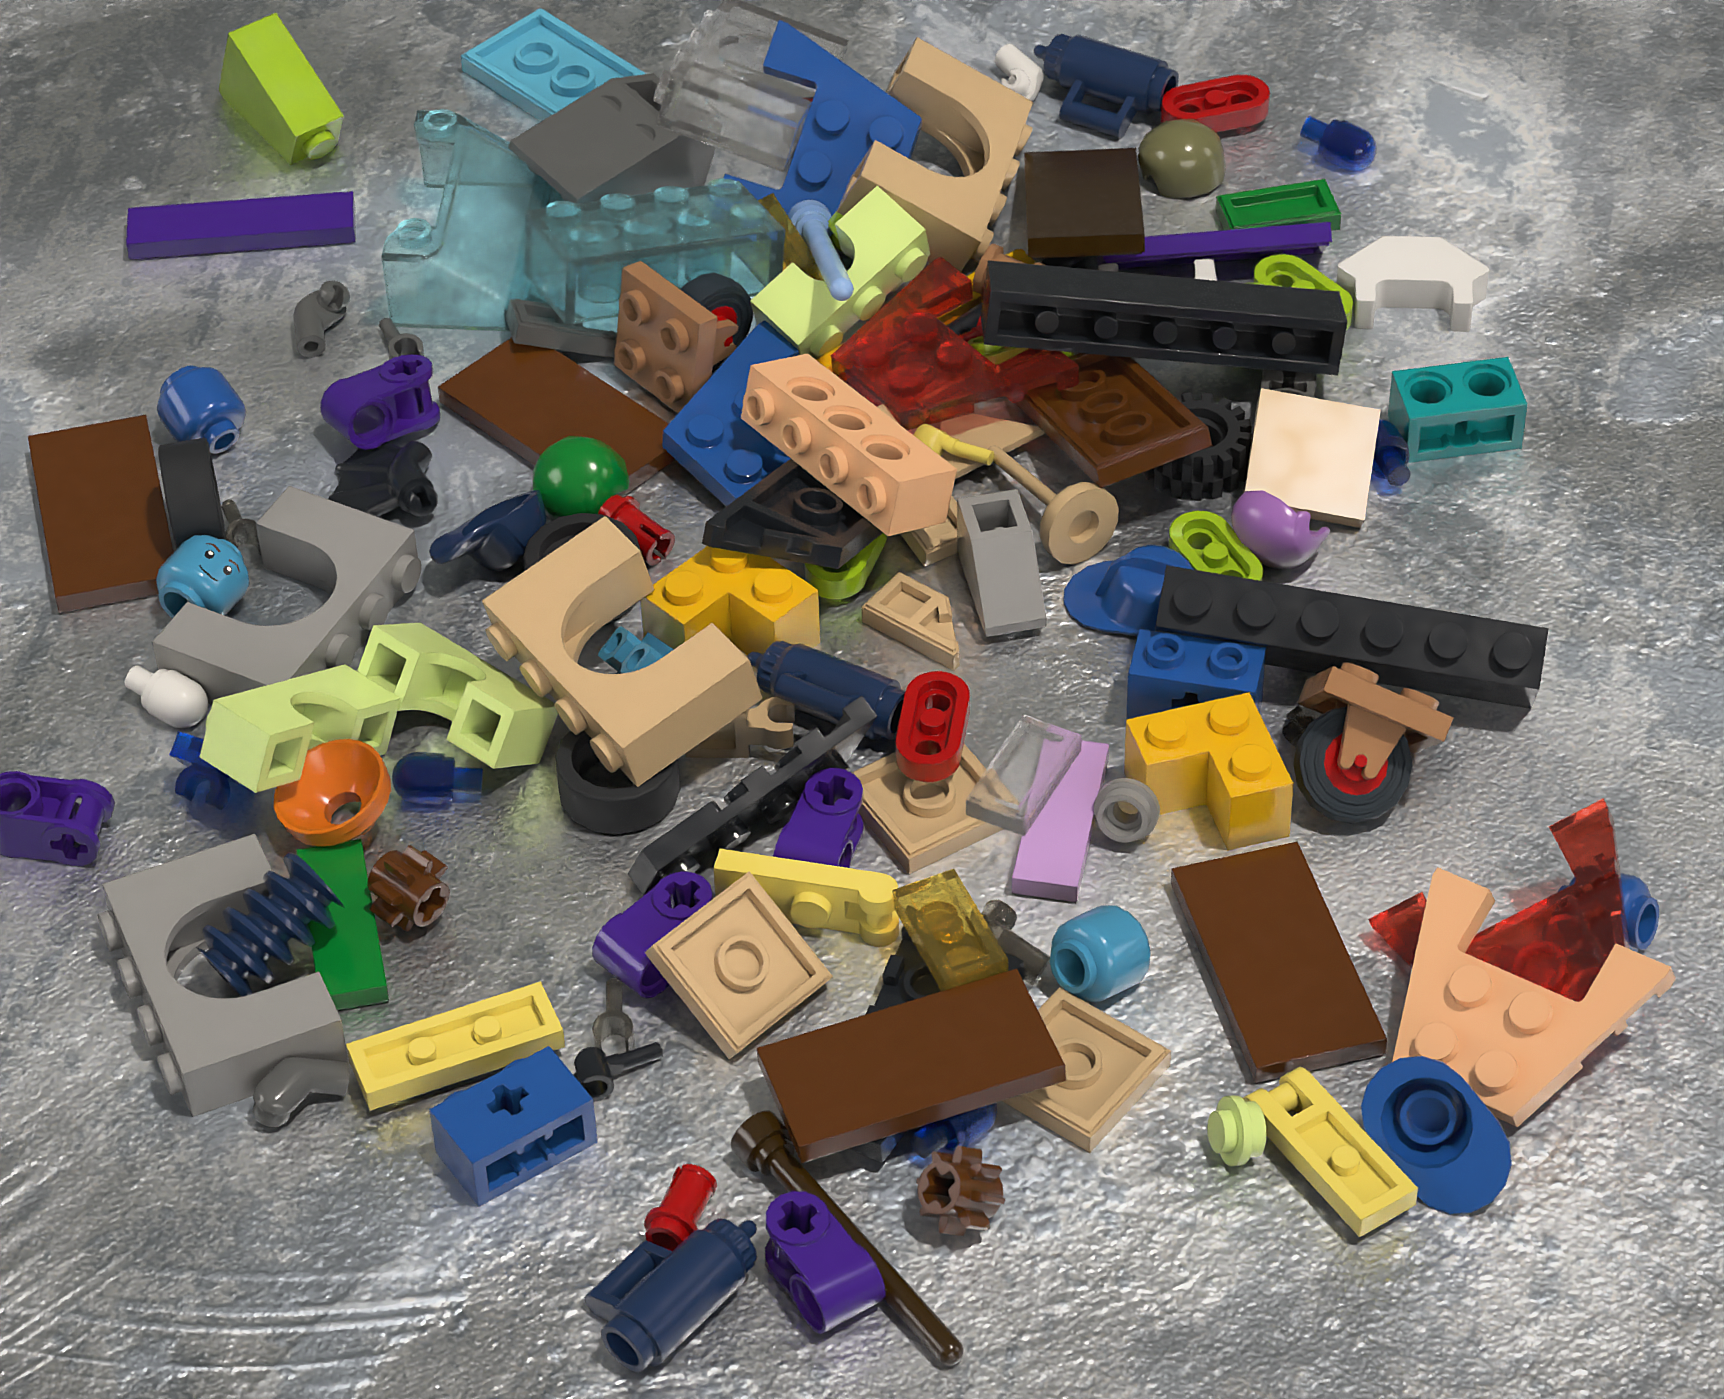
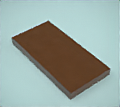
M511 337L438 386L440 403L534 466L547 447L568 436L595 438L611 446L625 460L629 476V489L618 494L622 497L676 460L662 447L663 430L669 424L668 422L555 349L514 343Z
M1078 353L1007 381L1011 399L1100 488L1212 446L1208 427L1131 357Z
M146 415L28 436L58 612L62 613L158 595L156 583L158 571L174 551Z
M1298 841L1172 868V888L1255 1083L1280 1078L1298 1067L1312 1071L1386 1054L1387 1037Z
M1017 968L756 1048L758 1064L801 1163L1066 1081L1065 1063Z

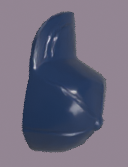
M540 490L519 494L483 510L454 531L435 539L429 550L432 560L438 564H445L462 556L469 555L480 565L491 571H504L524 560L523 556L528 540L541 526L546 524V511Z

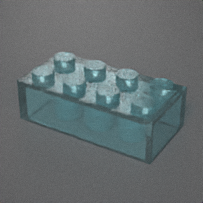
M715 179L705 186L684 189L677 186H663L656 189L654 193L633 196L613 193L603 196L601 200L583 203L555 201L548 204L546 208L525 211L524 274L566 325L618 317L622 268L638 261L648 265L679 289L699 275L716 272L735 280L746 290L750 297H753L783 271L785 229L740 181L731 179Z

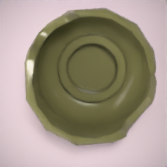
M1194 119L1164 121L1148 132L1138 147V162L1144 180H1147L1150 175L1162 196L1168 198H1192L1211 192L1224 181L1226 168L1222 142L1213 129Z

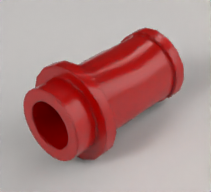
M614 495L605 501L598 512L600 515L623 522L636 535L642 557L649 565L654 566L661 562V558L653 552L654 549L666 558L674 546V534L640 510L639 502L634 497Z
M683 1164L682 1168H676L672 1182L659 1207L651 1209L645 1217L646 1241L673 1251L693 1231L698 1230L697 1224L718 1186L716 1179L710 1172L694 1164Z

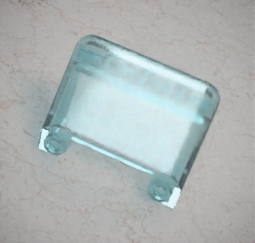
M417 110L414 129L415 137L419 142L424 185L428 188H444L435 226H431L426 220L420 218L407 219L402 221L396 230L385 240L381 258L389 318L393 321L394 325L406 328L510 332L505 318L510 299L514 300L515 298L567 307L587 207H575L564 201L556 189L541 176L531 172L527 164L508 148L510 142L450 110Z

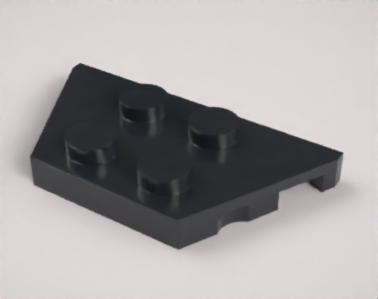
M789 459L706 521L702 544L718 549L839 569L883 532L795 461Z

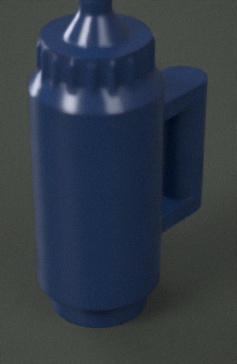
M1058 34L1052 39L1050 45H1037L1033 51L1036 57L1044 61L1045 76L1058 81L1063 88L1070 89L1061 105L1059 118L1117 138H1122L1125 135L1137 111L1146 114H1152L1154 111L1162 113L1163 96L1170 89L1178 87L1179 74L1176 70L1170 69L1166 61L1082 35L1071 37L1065 34ZM1085 95H1089L1121 105L1122 107L1118 114L1081 102Z
M775 641L763 654L758 652L748 654L747 658L750 660L751 666L758 670L757 683L763 692L793 703L796 710L837 725L843 716V708L860 696H863L877 715V718L864 737L872 740H878L881 737L889 740L896 738L906 692L901 689L900 683L897 680L801 643L792 645L784 641Z
M719 1218L713 1220L704 1229L693 1231L673 1251L649 1241H643L584 1297L586 1305L595 1315L608 1320V1323L601 1329V1337L611 1355L624 1367L634 1372H642L648 1365H660L744 1283L746 1273L755 1265L757 1260L756 1249L750 1240L757 1231L756 1224L751 1220H745L737 1226L729 1220Z

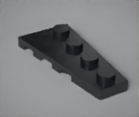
M860 696L843 708V716L832 733L824 737L816 727L796 741L794 748L774 766L775 773L770 775L762 765L743 778L724 797V801L728 806L721 810L715 801H711L642 849L628 872V875L642 894L653 889L661 879L672 873L682 871L695 872L700 867L697 860L712 850H715L717 854L719 849L733 850L751 834L748 827L765 817L772 824L786 816L796 807L800 799L798 795L803 792L806 782L818 771L828 768L850 771L851 768L846 762L877 718L876 713L863 696Z

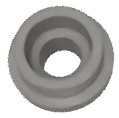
M1118 778L1108 782L1101 788L1094 802V816L1099 828L1107 837L1117 842L1127 843L1145 838L1155 828L1160 815L1159 802L1154 792L1144 783L1131 778ZM1118 801L1131 803L1138 809V813H1125L1120 809Z

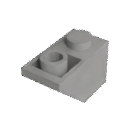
M1018 489L958 498L957 553L985 637L1046 627L1047 617L1033 532Z

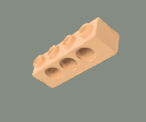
M809 354L750 365L746 392L743 397L741 419L887 536L946 522L957 469Z

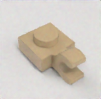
M778 697L768 698L760 703L759 706L746 710L685 753V757L749 758L750 745H762L773 749L793 747L795 704Z

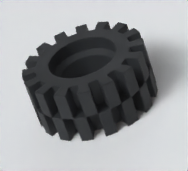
M1192 392L1182 393L1181 403L1208 427L1212 446L1147 470L1144 474L1148 480L1154 478V487L1161 492L1168 486H1171L1172 497L1181 499L1183 492L1187 491L1191 492V501H1202V492H1209L1212 499L1222 497V487L1231 493L1238 488L1239 480L1245 481L1252 440L1250 419H1245V411L1240 406L1231 410L1232 401L1225 397H1222L1218 403H1214L1212 393L1202 392V400H1193Z

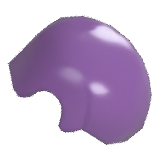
M1264 490L1246 491L1232 507V526L1241 543L1253 552L1261 564L1274 569L1301 567L1313 556L1330 533V529L1325 526L1317 532L1309 530L1311 518L1309 512H1295L1284 501Z

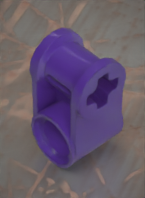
M401 355L391 358L375 368L349 378L339 379L331 384L323 394L320 405L323 419L355 446L366 450L377 448L385 442L408 433L432 427L440 420L441 415L438 404L432 401L429 379L433 375L432 362L429 358L422 355Z
M828 768L818 771L809 778L789 823L783 827L779 835L773 857L850 868L851 861L862 840L864 824L861 815L858 813L863 800V787L861 781L854 773L845 769Z
M19 771L1 773L0 855L9 858L24 857L55 861L69 866L91 864L97 858L100 851L101 843L98 834L101 825L112 817L115 801L112 794L105 787L85 779L67 780L29 775ZM78 798H82L81 804L76 802ZM75 842L80 844L79 847H74Z
M684 871L672 873L661 879L653 889L623 913L612 917L601 928L592 946V956L595 962L641 997L647 999L662 993L670 984L647 957L645 952L713 899L710 883L703 876L694 872Z
M791 1191L779 1195L770 1203L766 1211V1230L770 1238L765 1246V1266L769 1274L778 1281L794 1301L805 1322L815 1332L819 1334L825 1333L884 1300L886 1295L885 1285L874 1260L861 1245L855 1243L821 1199L804 1191Z

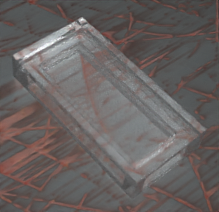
M1023 714L966 798V815L1025 836L1081 752L1082 735Z

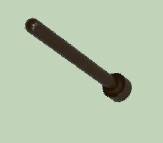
M762 1111L751 1116L741 1124L732 1137L731 1149L746 1167L754 1172L760 1171L766 1176L773 1175L788 1192L804 1191L821 1199L855 1243L861 1245L874 1260L885 1285V1302L941 1364L953 1366L959 1363L964 1354L962 1343L794 1157L795 1148L791 1143L788 1131L775 1113L772 1111Z

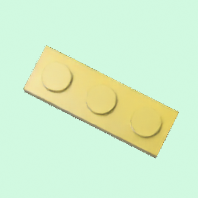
M541 981L346 1044L349 1063L369 1111L506 1067L511 1062L527 1058L548 1046L553 1051L565 1047L563 1028Z

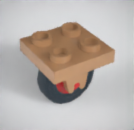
M642 261L623 267L614 365L675 412L679 413L709 380L712 373L726 361L749 334L754 316L750 302L751 298L746 290L735 280L716 272L699 275L679 289Z
M1346 662L1342 663L1340 669L1332 666L1307 679L1297 704L1323 714L1309 723L1298 740L1293 762L1297 787L1309 805L1329 819L1351 824L1376 819L1396 806L1409 785L1412 769L1410 752L1417 753L1443 743L1453 721V717L1437 711L1439 702L1436 699L1408 688H1403L1400 694L1377 685L1379 676L1374 672Z

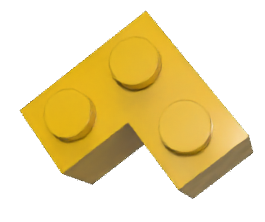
M706 546L654 583V591L640 600L643 638L649 632L672 649L677 648L711 623L747 656L751 652L765 653L768 647L775 641H784L792 645L801 643L812 648L820 644L818 589L771 557Z
M1249 692L1126 719L1124 774L1126 778L1144 783L1154 792L1159 802L1160 815L1207 805L1227 851L1289 837L1294 783Z

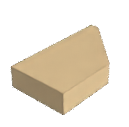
M898 572L862 606L863 623L953 671L960 666L958 642H956L949 597Z

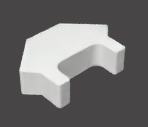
M1382 236L1338 264L1336 283L1344 288L1352 297L1354 328L1372 329L1375 311L1379 308H1425L1446 311L1450 316V329L1452 331L1468 332L1471 328L1473 307L1486 299L1489 268L1442 237Z

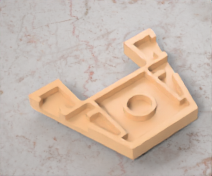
M1437 867L1431 879L1392 1062L1399 1058L1425 1056L1444 1062L1463 1077L1496 1118L1519 1127L1583 1068L1581 1061L1610 1034L1618 1036L1628 1027L1626 1020L1654 994L1660 998L1671 988L1676 978L1670 966L1615 944L1584 999L1580 1002H1575L1465 954L1494 905L1495 899L1490 889Z

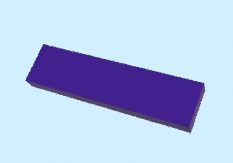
M353 191L128 208L126 246L129 259L356 242Z
M1331 222L1145 236V252L1130 255L1096 256L1097 269L1100 264L1111 263L1117 264L1119 270L1188 265L1194 264V261L1199 259L1226 262L1263 259L1278 254L1292 256L1321 254L1332 243Z

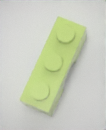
M878 186L835 223L841 250L853 260V264L847 271L854 288L853 294L849 299L845 301L834 299L824 280L809 277L792 262L750 300L757 325L764 320L767 321L799 350V355L809 354L815 359L839 346L846 331L860 319L865 321L874 316L882 307L886 295L901 281L909 282L914 279L927 263L930 250L926 229Z
M420 622L373 625L357 672L400 697L399 711L422 710L451 720L452 725L446 740L493 769L539 764L558 715L553 701L544 696L542 698L539 697L528 686Z
M344 664L214 699L206 719V732L200 758L255 793L300 780L307 751L322 743L339 739L359 740L372 746L380 756L386 754L401 698Z

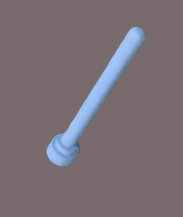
M815 200L801 201L790 210L787 217V228L791 238L798 246L811 251L831 296L838 301H845L852 296L854 288L830 239L833 232L828 226V220L832 216L828 208L821 202Z

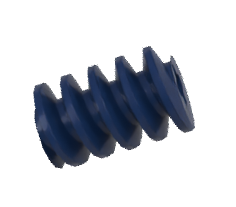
M289 852L283 859L290 878L286 879L270 870L264 874L263 879L269 892L268 897L249 888L243 893V898L249 911L248 915L229 906L223 910L222 914L229 930L227 934L210 925L202 929L209 950L204 951L198 947L196 948L240 997L253 994L247 979L250 975L269 984L275 980L268 963L270 957H274L288 965L295 962L288 944L289 940L293 938L308 947L315 944L308 925L312 920L329 929L336 925L328 907L332 902L345 908L326 883L296 854Z

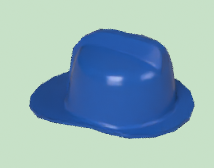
M1157 545L1137 547L1114 561L1093 564L1075 574L1064 589V606L1070 617L1084 627L1101 632L1138 636L1139 629L1155 631L1166 565L1194 569L1185 557L1168 547Z
M1425 1056L1399 1058L1379 1069L1366 1086L1361 1104L1363 1126L1373 1141L1418 1187L1417 1197L1429 1207L1449 1214L1471 1213L1492 1203L1506 1186L1512 1166L1510 1142L1499 1121L1460 1074L1444 1062Z

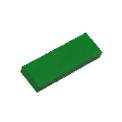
M361 839L333 846L297 849V856L302 858L316 872L345 907L343 908L333 902L328 906L336 924L332 929L313 920L308 924L315 940V944L312 946L315 971L320 972L336 1009L341 1010L389 1001L375 915L369 910L373 903L371 892L367 886L368 875Z

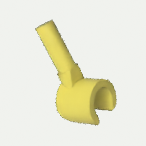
M928 424L920 425L913 434L940 456L946 450L952 455L985 465H991L994 459V451L961 442L943 430Z

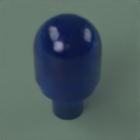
M1309 116L1300 132L1301 137L1319 145L1318 154L1324 156V160L1347 171L1356 172L1364 170L1371 165L1376 157L1377 145L1372 134L1347 120L1333 119L1330 124H1327Z
M1379 419L1371 474L1381 479H1387L1390 485L1398 487L1404 485L1411 476V472L1407 467L1409 447L1394 424L1387 420Z
M413 752L403 756L394 766L392 784L396 793L407 802L442 805L443 802H452L454 793L482 794L483 768L455 767V757H446L445 753Z
M997 1103L926 1124L910 1136L912 1148L920 1157L927 1159L934 1151H938L943 1147L949 1151H955L958 1145L968 1147L987 1133L994 1125L998 1113Z

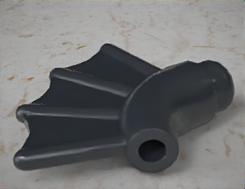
M411 441L403 448L389 442L368 450L357 448L350 458L336 465L335 471L340 474V481L328 500L376 517L398 507L416 517L427 516L435 510L438 504V494L434 490V486L429 478L425 475V470L432 459V453L425 444L419 441Z

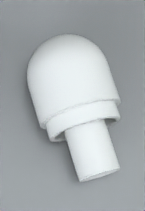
M139 665L132 667L126 675L125 687L141 695L142 706L153 717L172 727L181 729L193 727L204 718L208 709V698L202 686L194 680L175 670L159 669L152 673Z

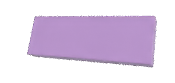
M1045 736L1012 875L1013 894L1077 902L1095 823L1094 802L1103 787L1109 760V744Z

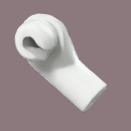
M1013 44L1004 45L996 53L995 64L1010 78L1008 81L1002 78L1000 84L1033 102L1044 79L1042 68Z

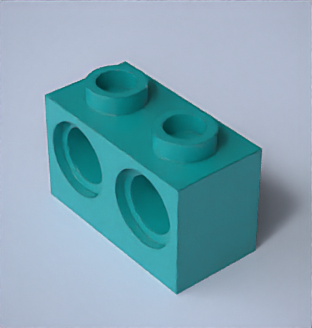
M1509 357L1392 371L1388 418L1405 463L1522 449L1528 404Z

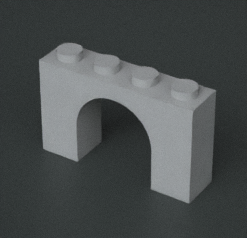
M288 486L256 523L263 568L320 588L330 594V598L322 607L305 618L273 626L247 624L187 602L152 642L158 670H175L194 680L202 686L206 692L208 704L212 705L214 699L344 664L350 666L355 652L370 636L373 625H383L389 611L404 593H409L414 589L419 580L422 565L417 554L414 530Z
M256 834L102 884L108 911L99 913L97 916L104 940L110 952L121 948L125 958L117 960V965L127 995L130 999L141 995L145 1005L137 1007V1013L149 1046L162 1044L165 1054L157 1056V1060L166 1088L170 1095L182 1092L192 1117L252 1097L257 1084L285 1058L294 1056L347 1061L349 1063L342 1020L320 972L238 998L202 996L186 989L177 982L184 968L196 956L201 954L196 947L204 951L208 949L202 933V929L205 926H213L227 934L229 930L222 914L223 910L229 906L248 915L249 911L243 898V893L248 888L266 897L269 896L263 876L267 871H272Z

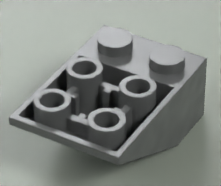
M651 73L611 78L512 139L508 148L527 164L531 172L541 176L556 189L564 201L575 207L586 208L598 203L618 200L633 201L638 197L658 194L674 195L679 191L704 188L722 130L658 76Z

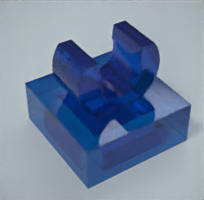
M178 731L169 756L184 764L187 768L177 777L175 793L186 800L192 801L198 785L203 781L209 780L210 790L206 796L205 803L215 809L222 810L230 799L231 788L229 782L238 785L242 784L200 758L204 739Z

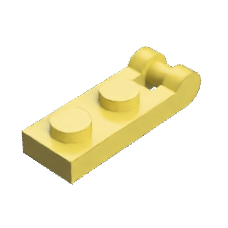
M719 849L713 868L715 897L750 871L791 924H798L807 928H824L860 934L864 942L874 947L890 945L899 936V915L895 910L898 906V884L890 875Z
M1298 1067L1281 1076L1279 1086L1270 1091L1260 1088L1242 1098L1244 1101H1255L1258 1103L1265 1118L1266 1136L1359 1237L1416 1206L1418 1187L1305 1068ZM1294 1110L1298 1113L1291 1117L1288 1112Z

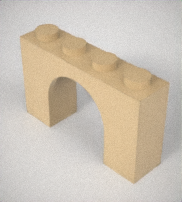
M917 37L894 71L886 93L922 117L921 130L937 139L952 153L959 163L964 177H951L933 172L875 140L852 174L837 212L845 215L878 186L926 229L930 250L927 262L957 278L969 259L977 263L980 261L992 241L994 232L987 229V226L991 227L995 223L1006 203L1007 197L1001 194L1000 191L1004 192L1020 165V162L1014 159L1013 156L1017 157L1032 132L1033 128L1025 123L1033 102Z
M604 516L483 599L482 603L492 624L485 629V632L495 650L504 660L508 661L515 657L522 664L519 668L523 677L539 697L542 698L549 693L556 700L554 705L559 716L574 734L577 735L584 730L592 738L590 745L601 763L612 773L620 768L639 787L763 698L750 660L713 623L660 660L637 671L623 674H603L588 670L577 664L583 647L597 630L654 591L641 551Z

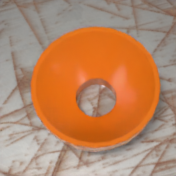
M353 739L332 740L319 744L307 751L300 780L276 787L274 810L280 823L296 840L312 846L338 845L351 841L360 835H365L374 826L388 803L391 792V778L383 759L372 746ZM349 802H361L359 812L351 819L341 824L331 823L332 815L339 807Z

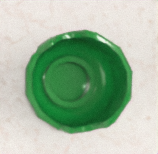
M568 436L547 447L537 460L532 476L533 491L540 490L546 516L551 521L562 516L578 513L598 514L606 500L614 495H618L620 492L627 491L630 483L625 460L611 446L595 438Z

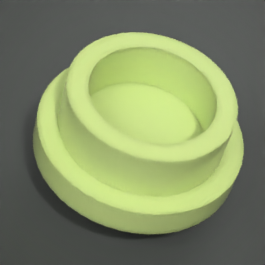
M1238 1095L1222 1097L1216 1111L1211 1112L1208 1119L1207 1132L1209 1143L1214 1152L1221 1154L1223 1161L1227 1165L1241 1166L1246 1164L1249 1158L1259 1157L1263 1153L1266 1144L1265 1118L1260 1106L1255 1101H1244Z

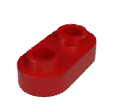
M1232 75L1178 86L1170 89L1162 98L1161 121L1163 123L1170 120L1194 119L1215 132L1247 128L1263 121L1268 115L1270 90L1264 81L1250 75Z
M932 671L915 677L908 684L896 734V763L899 770L905 776L920 782H936L948 778L958 769L970 715L969 688L960 677L948 672Z

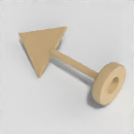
M938 407L940 430L948 433L953 438L959 439L961 442L994 451L993 462L1047 506L1040 521V539L1044 549L1061 563L1077 564L1089 560L1103 549L1111 539L1118 523L1119 507L1112 494L1104 488H1100L1096 483L1091 482L1076 483L1055 494L1007 454L1043 435L1044 431L1040 427ZM946 450L942 454L943 458L957 469L955 479L984 465L952 455Z

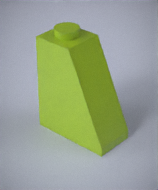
M277 13L229 32L219 85V92L224 100L289 165L306 158L316 160L330 153L338 144L344 115Z

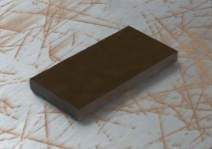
M1136 148L1024 152L1028 257L1034 259L1130 255L1145 252V232Z

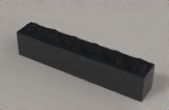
M990 260L987 262L981 308L984 345L1337 376L1348 322L1339 291Z
M1166 565L1155 626V631L1266 647L1265 665L1320 673L1332 666L1340 669L1342 663L1346 662L1374 672L1379 676L1377 682L1379 684L1529 709L1532 708L1540 689L1549 628L1168 565Z

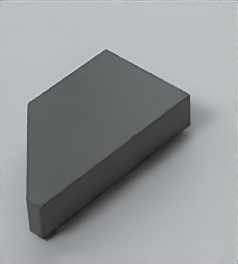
M515 298L514 300L510 299L505 318L514 343L615 358L616 332L586 328L583 326V315L566 306Z

